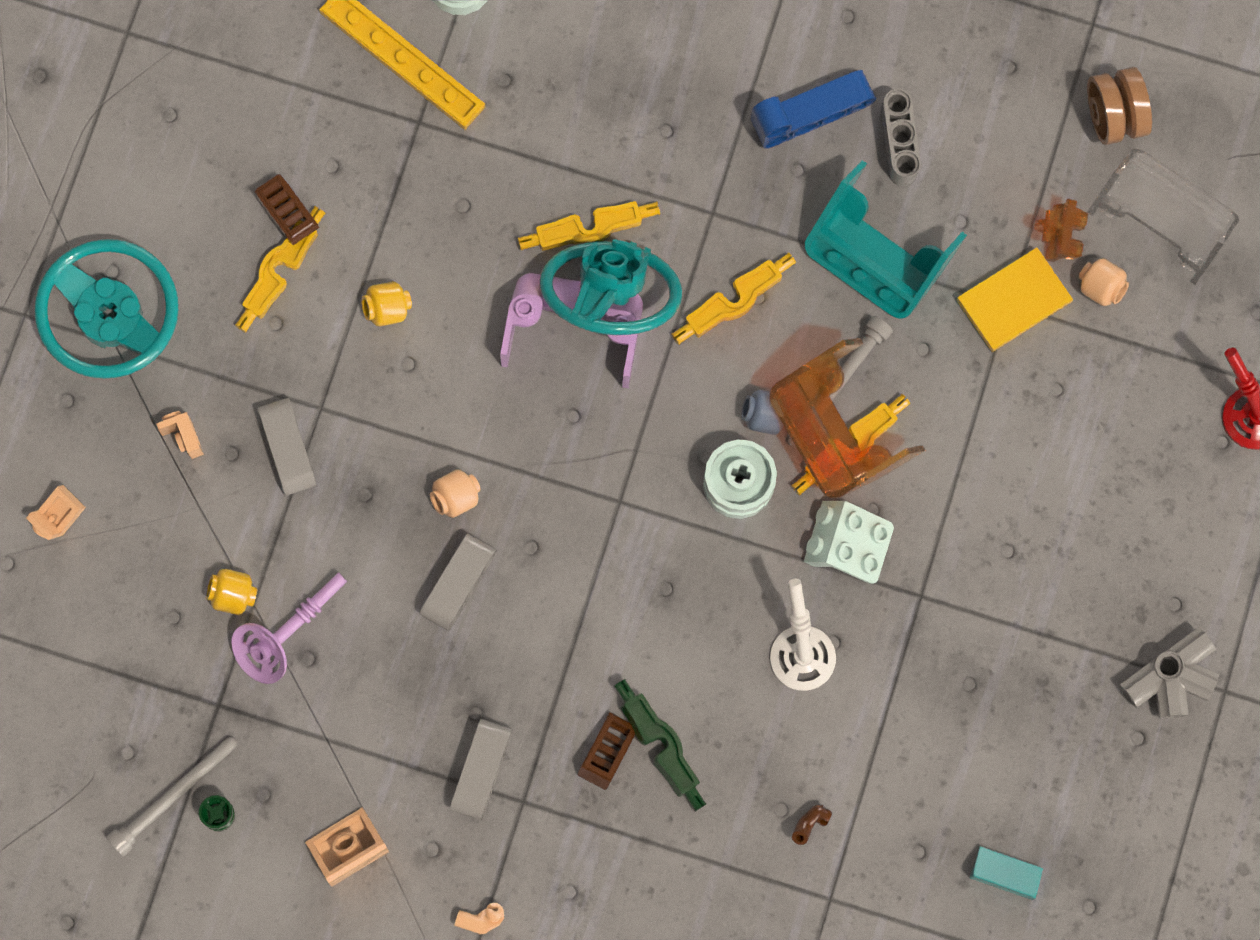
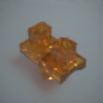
M1066 199V202L1063 204L1053 205V210H1046L1045 219L1035 221L1034 229L1042 233L1041 242L1047 243L1046 260L1051 262L1062 258L1074 260L1082 256L1084 244L1082 241L1072 238V231L1085 229L1088 213L1076 208L1077 201Z

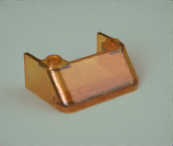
M861 338L840 341L776 382L770 390V402L820 490L831 498L845 496L889 474L926 451L923 445L905 448L894 456L886 447L881 445L869 446L861 451L830 398V395L837 392L844 383V372L837 360L864 344Z

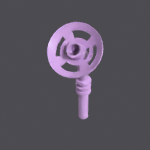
M338 572L312 598L307 597V603L302 602L300 604L302 608L297 607L295 609L296 614L274 634L263 626L254 623H246L238 627L233 633L231 643L234 657L242 670L254 680L264 684H272L279 681L284 676L287 668L286 655L281 644L305 622L309 624L311 622L310 617L315 618V612L320 613L322 611L321 607L347 580ZM251 630L253 634L247 638L246 642H243L245 633ZM258 638L259 641L253 644L254 639ZM247 653H250L251 657L256 662L262 664L261 669L257 668L250 661V659L247 656ZM274 655V661L271 662L270 657ZM279 661H281L279 669L276 672H273L272 668H274L279 663Z

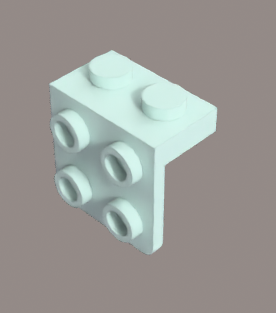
M822 501L821 507L816 514V524L812 536L806 546L807 552L804 562L813 567H834L866 583L874 584L878 581L893 533V524L847 501Z

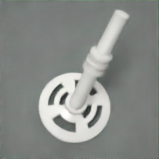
M795 578L788 582L792 611L790 612L792 626L783 631L774 641L770 652V663L775 676L782 684L794 690L808 691L820 687L830 678L836 664V653L829 637L821 630L811 626L809 611L805 609L802 583L800 579ZM796 634L797 642L791 644L787 639ZM820 641L827 650V664L823 663V651L818 644ZM813 647L817 650L818 661L814 660ZM779 651L784 652V663L789 670L786 674L779 663ZM789 653L794 654V655H793V661H794V663H795L794 666H792L791 663H790ZM815 669L820 674L819 677L811 681H797L799 673H809Z

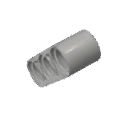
M893 89L884 97L881 106V121L890 179L894 184L905 187L911 185L916 180L921 160L911 96L902 89ZM896 102L901 104L904 110L902 112H894L888 105ZM903 133L908 137V141L899 143L893 138V134ZM907 163L912 167L913 171L908 174L902 173L898 170L897 165Z
M286 398L258 407L285 495L287 496L317 486L290 399Z
M468 533L424 603L420 615L449 631L491 564L497 550Z
M480 719L450 807L451 811L482 821L513 729Z

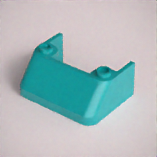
M862 160L841 181L806 238L805 250L814 261L895 318L903 319L915 310L945 270L967 234L961 232L945 251L933 245H926L920 248L915 256H912L863 221L868 212L869 204L866 197L853 187L867 165Z

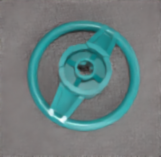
M114 239L86 242L65 252L45 273L35 300L36 327L42 343L48 352L60 364L75 373L102 379L132 374L154 361L163 352L172 338L179 311L178 295L174 281L161 261L152 253L136 244ZM101 252L125 254L145 264L159 280L165 297V318L160 332L143 317L141 303L129 286L109 278H102L97 281L72 264L83 257ZM55 285L75 308L74 315L78 325L91 343L101 348L121 345L140 355L127 362L108 366L89 364L70 355L57 342L49 324L48 301L53 286ZM115 309L116 317L114 319L111 317H107L105 320L102 319L105 310Z
M612 239V242L596 241L573 245L554 255L544 266L540 277L542 296L553 312L574 326L600 334L632 335L653 330L670 320L679 309L682 301L681 282L674 270L664 260L651 253L650 248H639L637 243L632 241L629 243ZM582 257L580 270L581 290L575 307L572 310L556 295L553 288V278L562 265L575 258ZM647 265L656 270L666 281L669 288V299L666 305L656 314L630 322L601 320L612 304L625 305L629 302V298L636 296L642 291L645 284Z

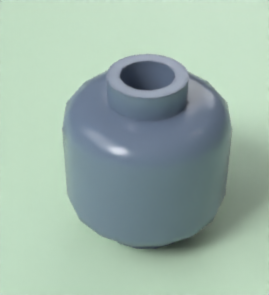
M756 390L751 396H746L741 416L742 420L746 421V425L750 430L776 435L782 430L783 426L789 425L792 417V408L788 407L787 399L783 394Z

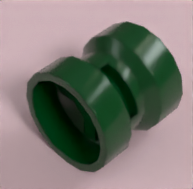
M212 795L201 803L199 817L201 822L210 830L222 832L233 824L235 810L226 798Z

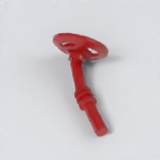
M1231 347L1225 351L1224 355L1236 376L1235 383L1239 390L1234 392L1224 405L1222 412L1223 426L1228 436L1236 444L1247 449L1259 450L1260 385L1254 374L1247 370L1237 349ZM1243 396L1247 397L1248 402L1242 407L1241 411L1233 410L1237 400ZM1237 421L1239 427L1247 434H1250V438L1248 439L1236 430L1233 422Z

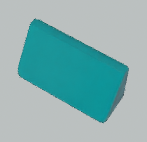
M980 846L970 879L1034 900L1038 893L1043 868Z

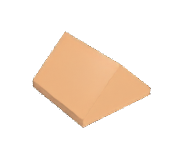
M363 807L305 842L331 887L389 852Z

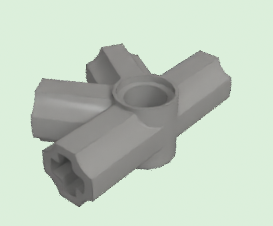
M1198 627L1119 684V687L1126 699L1135 708L1156 694L1159 719L1188 716L1186 692L1208 701L1218 682L1220 674L1197 665L1216 651V648L1209 636ZM1167 659L1174 664V675L1167 676L1161 672L1159 666L1161 660Z

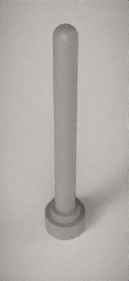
M876 316L871 317L865 325L864 339L789 436L788 443L790 446L797 447L800 445L875 344L879 345L881 342H886L893 332V329L886 322Z
M233 737L225 739L126 829L124 827L118 831L114 829L106 837L122 857H125L133 849L132 845L136 842L135 838L237 747L236 739Z

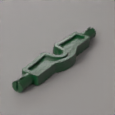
M626 679L614 685L613 687L625 702L621 706V710L630 722L639 742L642 745H648L656 740L663 742L664 750L653 759L656 768L669 782L678 797L686 796L695 812L704 807L707 803H705L695 788L700 782L683 757V747L677 733L667 723L659 720L642 693L637 696L635 695Z

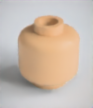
M1104 258L1096 260L1093 264L1088 262L1079 274V279L1082 280L1081 292L1101 306L1119 303L1129 287V283L1126 281V272Z
M457 469L433 482L430 500L440 515L445 514L448 517L455 518L478 504L480 485L472 474L467 475L464 471Z

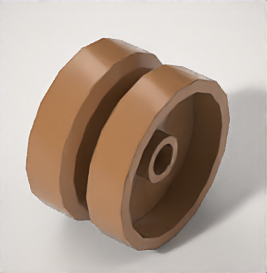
M1137 67L1117 70L1114 79L1107 73L1089 77L1087 95L1090 115L1094 129L1102 144L1109 145L1121 142L1125 133L1133 139L1148 136L1151 133L1152 112L1149 95L1143 77Z

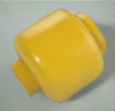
M395 281L372 285L367 289L366 295H363L361 298L362 310L366 320H371L377 327L404 321L407 316V310L412 308L410 293L408 290L404 291L401 285Z
M221 569L217 575L212 574L210 577L206 600H210L212 608L217 611L241 615L247 606L253 607L257 595V587L252 586L250 575L234 570Z

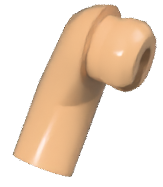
M490 903L486 909L477 915L459 910L454 926L478 934H486L501 924L504 919V909L498 903Z

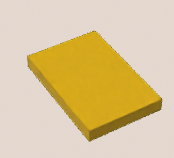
M1036 247L957 297L956 301L993 353L1070 304L1073 298Z

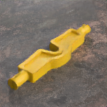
M633 201L617 206L597 208L593 211L595 227L592 230H586L580 221V217L574 214L536 227L535 234L517 237L521 251L539 245L541 250L545 251L568 244L577 245L587 242L604 241L614 232L640 226L643 218L660 215V209L657 201L639 207L637 202Z
M314 206L310 214L319 224L326 213ZM299 220L292 229L301 224L303 221ZM317 230L295 245H292L286 238L282 245L275 247L265 256L259 268V279L242 304L245 311L235 324L239 330L246 333L256 317L262 319L271 305L287 286L286 280L275 272V268L279 265H284L292 270L299 269L309 248L318 236Z
M788 252L775 263L767 260L754 270L737 278L733 282V288L740 298L738 302L732 303L721 292L715 293L701 307L686 317L687 324L671 334L673 339L680 345V343L693 334L699 338L721 322L735 320L745 315L754 306L757 297L780 282L782 279L781 273L796 264L794 257Z
M900 394L888 406L882 403L870 414L852 424L848 432L852 435L857 447L855 449H848L839 440H833L818 457L805 467L804 472L806 474L791 485L793 490L797 489L796 493L800 496L813 484L816 486L823 484L842 467H850L862 461L870 452L874 441L896 423L898 419L896 415L910 405L908 398L905 400L906 396Z

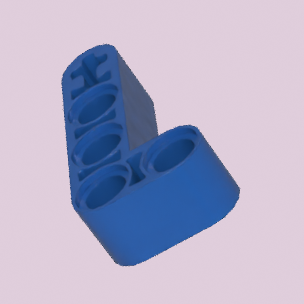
M858 70L783 102H780L778 97L765 99L753 107L750 120L764 149H768L860 111L876 101V97L863 70Z

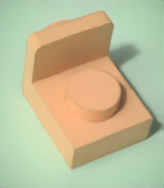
M180 411L169 413L162 417L163 421L156 424L162 436L180 431L174 435L181 453L187 451L191 459L204 455L193 423L187 412L183 414Z

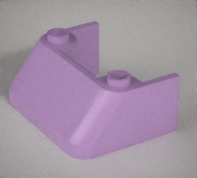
M525 274L516 283L509 305L501 347L502 367H508L515 326H533L539 321L542 310L552 311L541 293L540 274ZM554 277L553 288L556 295L566 306L573 310L581 290V281ZM637 294L629 298V302L625 305L612 304L601 320L609 322L641 320L643 310L641 297ZM638 334L607 335L611 341L617 344L628 345L622 388L629 389Z

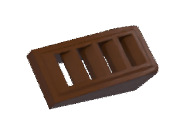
M281 174L276 175L255 190L254 193L261 206L292 245H295L319 228L317 222ZM289 199L288 202H286L285 204H283L282 206H280L278 209L275 210V208H276L277 206H279L280 204H282L283 202H285L286 200ZM297 209L296 212H294L293 214H291L290 216H288L286 219H284V220L282 219V218H284L285 216H287L288 214H290L291 212H293L294 210ZM302 218L305 219L304 222H302L301 224H299L298 226H296L294 229H292V230L289 229V227H291L292 225H294L296 222H298V221L301 220Z
M609 713L577 775L607 790L635 736L631 724ZM609 727L626 735V739L623 740L608 732ZM604 739L621 748L620 751L603 744L602 740ZM596 752L614 760L613 764L595 755Z

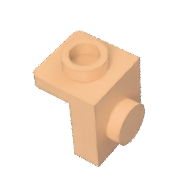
M61 485L52 492L39 510L30 512L26 519L32 524L36 534L51 540L63 536L86 507L64 485Z

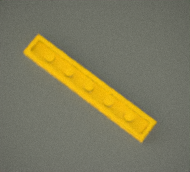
M327 0L319 9L321 15L464 130L468 128L486 107L483 101L359 1Z

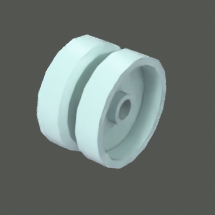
M737 439L722 444L713 451L706 463L703 489L707 501L715 511L726 517L743 519L756 515L767 506L775 489L777 470L774 460L764 447L753 441ZM741 476L744 479L742 483H737L735 478Z

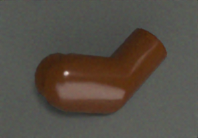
M821 804L810 808L797 821L792 834L794 843L798 845L806 844L815 823L827 826L832 816V811L823 808Z

